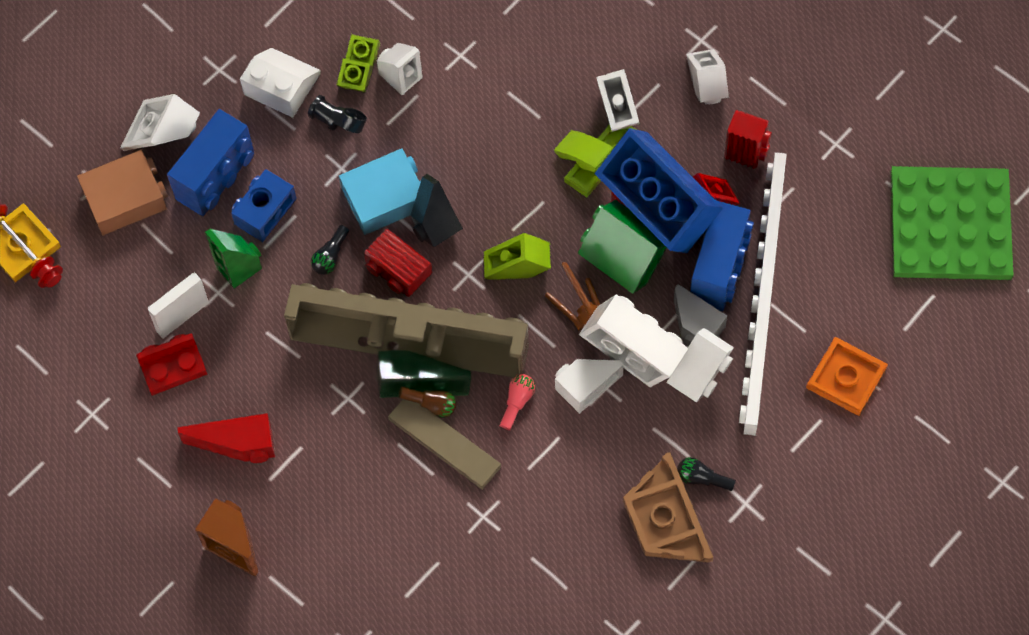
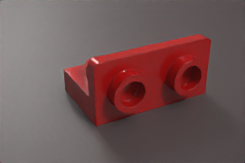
M192 333L176 335L169 342L161 345L147 346L140 353L136 354L152 396L208 375Z

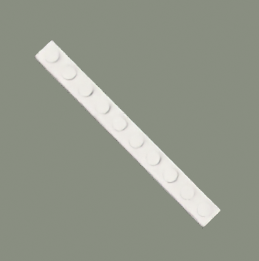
M775 153L774 162L767 164L766 180H771V187L764 191L763 206L768 207V215H762L760 232L765 233V242L759 241L757 259H763L762 269L756 268L754 286H760L759 296L753 295L751 313H757L756 323L750 322L748 340H753L754 342L753 350H747L745 367L751 368L750 378L744 377L742 395L748 396L747 406L741 405L739 423L745 424L744 434L756 436L787 155L784 153Z

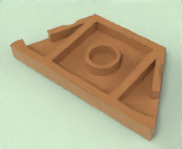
M666 453L662 460L641 478V482L623 497L624 505L645 556L709 563L713 561V555L671 453Z

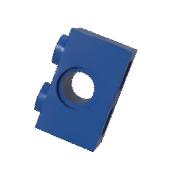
M265 169L260 176H256L252 180L245 196L238 198L234 203L231 212L234 224L263 242L297 199L294 186ZM261 201L268 202V204L263 207L256 206V204Z

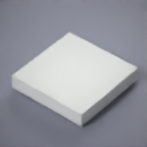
M194 272L148 307L155 329L163 339L209 304L202 280Z

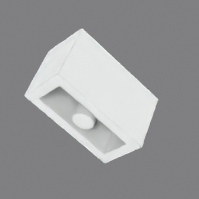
M703 328L696 334L687 352L666 383L695 402H698L703 396L708 398L718 384L714 381L718 372L724 373L731 364L733 358L729 355L734 347Z

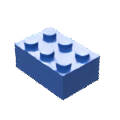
M218 109L167 173L175 200L201 216H204L208 210L215 208L221 193L225 188H230L233 185L237 173L243 166H247L254 156V149L246 124Z
M717 201L723 209L707 228L692 276L690 292L723 312L726 302L732 303L737 277H740L743 268V258L745 251H748L754 222L749 221V209Z

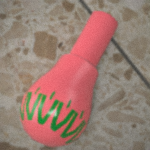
M519 374L510 381L507 400L508 407L499 425L503 429L511 430L518 411L522 410L535 393V382L530 376Z

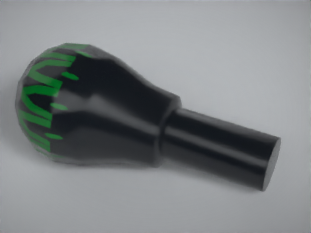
M339 225L331 240L327 241L324 246L312 255L311 266L316 273L327 275L335 269L338 254L341 250L340 246L349 233V229L346 226Z
M684 458L677 466L681 480L686 484H703L707 486L712 484L732 491L736 480L714 473L713 469L708 468L696 458Z

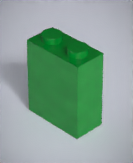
M617 200L606 205H600L593 214L592 219L595 220L594 223L584 232L580 239V242L583 244L578 254L634 294L647 285L667 247L627 207Z

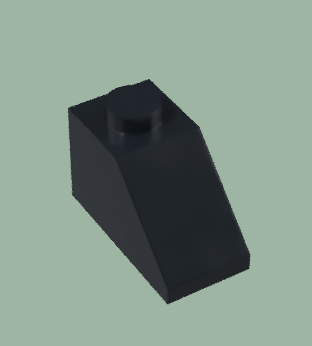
M429 174L424 175L421 179L410 215L415 224L412 229L421 242L426 241L431 246L436 247L463 228L439 181Z

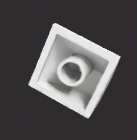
M175 94L143 100L120 148L127 151L189 137L196 128V120L200 112Z

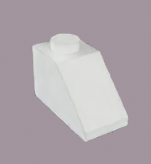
M397 43L391 49L387 48L380 54L377 60L379 75L401 95L422 79L420 52L416 47Z
M712 49L686 54L695 94L699 101L705 104L719 103L723 98H728L725 64L716 51Z
M622 69L596 77L611 131L614 132L640 124L625 70Z
M576 359L571 365L565 364L557 371L555 375V390L580 414L623 376L624 364L620 360Z

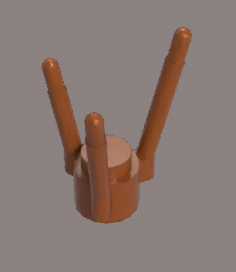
M563 262L562 267L583 303L577 310L578 317L549 292L545 294V297L568 317L578 331H580L595 309L600 305L591 279H585L592 302H589L566 262Z

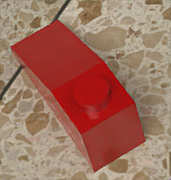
M268 413L177 427L183 444L244 462L263 463L268 458L275 457L272 428Z

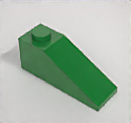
M214 229L205 231L216 268L233 289L262 269L259 260L262 255L254 243L250 242L247 244L241 236Z

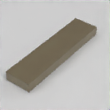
M403 399L388 416L389 421L482 490L501 468V463L428 409L421 407L419 403Z

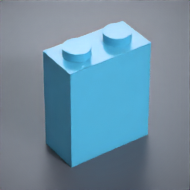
M402 148L339 175L341 189L364 235L411 215L421 180L419 181L415 174L418 172L412 156L406 157Z

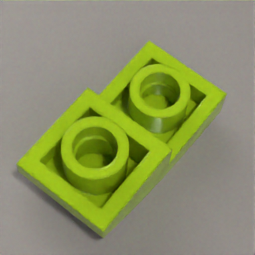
M351 34L346 58H343L337 87L361 92L366 91L380 45L379 40Z
M571 130L554 149V152L561 159L576 161L583 170L596 172L614 148L595 137Z

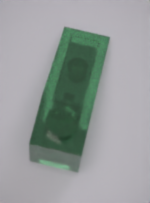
M409 350L378 351L377 379L379 397H399L401 387L420 392L448 391L453 396L469 395L471 371Z

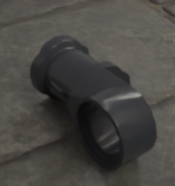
M318 95L314 99L308 110L309 118H317L327 124L328 129L331 131L336 130L340 126L349 132L361 133L367 120V116L361 111L341 106L337 108L327 102L322 95Z

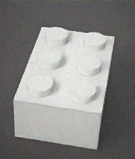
M614 295L599 305L579 333L581 337L612 360H620L624 364V369L649 387L669 378L688 350V347L682 344V339L679 336L663 330L658 326L656 319L648 314L640 313L634 308V304L629 299Z

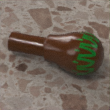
M401 387L399 392L400 399L419 403L421 407L428 409L439 417H448L456 409V399L448 391L420 392Z

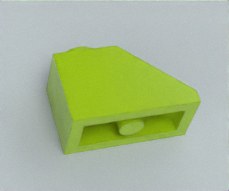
M522 233L484 251V278L488 280L532 278L551 269L550 242L527 233Z

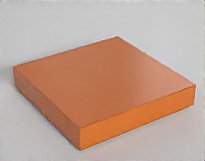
M834 337L808 381L806 388L860 416L885 373L888 364Z

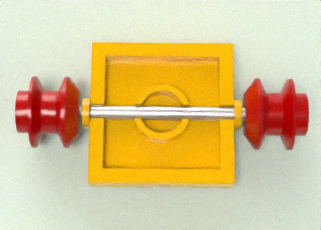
M24 203L8 216H6L8 207L1 204V268L15 283L30 272L32 279L40 278L38 285L41 288H51L58 284L62 278L63 268L59 265L53 266L55 259L50 255L61 248L59 241Z

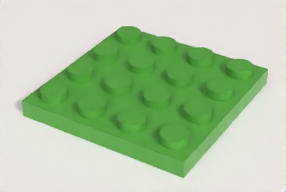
M892 166L893 277L1012 280L1013 253L1009 169Z

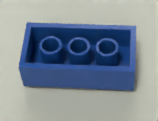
M629 128L594 173L670 251L688 253L723 209L645 131Z

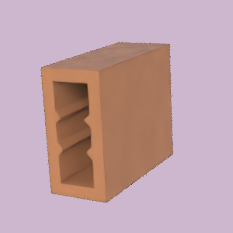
M142 150L77 176L102 236L167 210L164 199L168 197L162 181L156 183L153 176L158 174L152 158H145Z

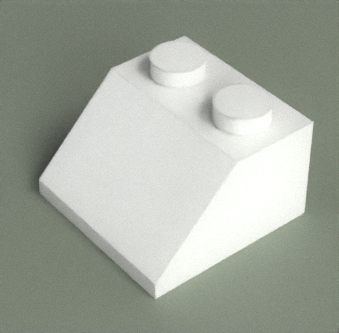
M270 48L253 57L241 76L240 81L245 96L293 118L320 76L321 70Z

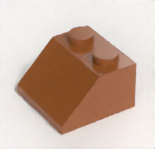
M215 498L195 529L203 548L256 577L259 571L250 534L241 508L229 500L223 503Z

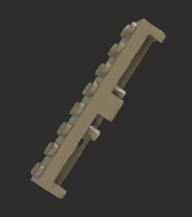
M308 283L291 285L284 314L290 338L294 341L507 377H515L524 373L529 348L528 323H523L522 320L510 317L504 320L494 318L487 313H477L476 315L464 313L458 308H447V310L435 308L428 303L414 305L405 303L398 298L384 300L368 293H360L359 295L348 294L346 291L338 288H331L330 290L318 289L316 286ZM362 337L368 338V345L365 347L358 344L359 339ZM390 342H396L399 347L396 351L391 352L387 349V345Z

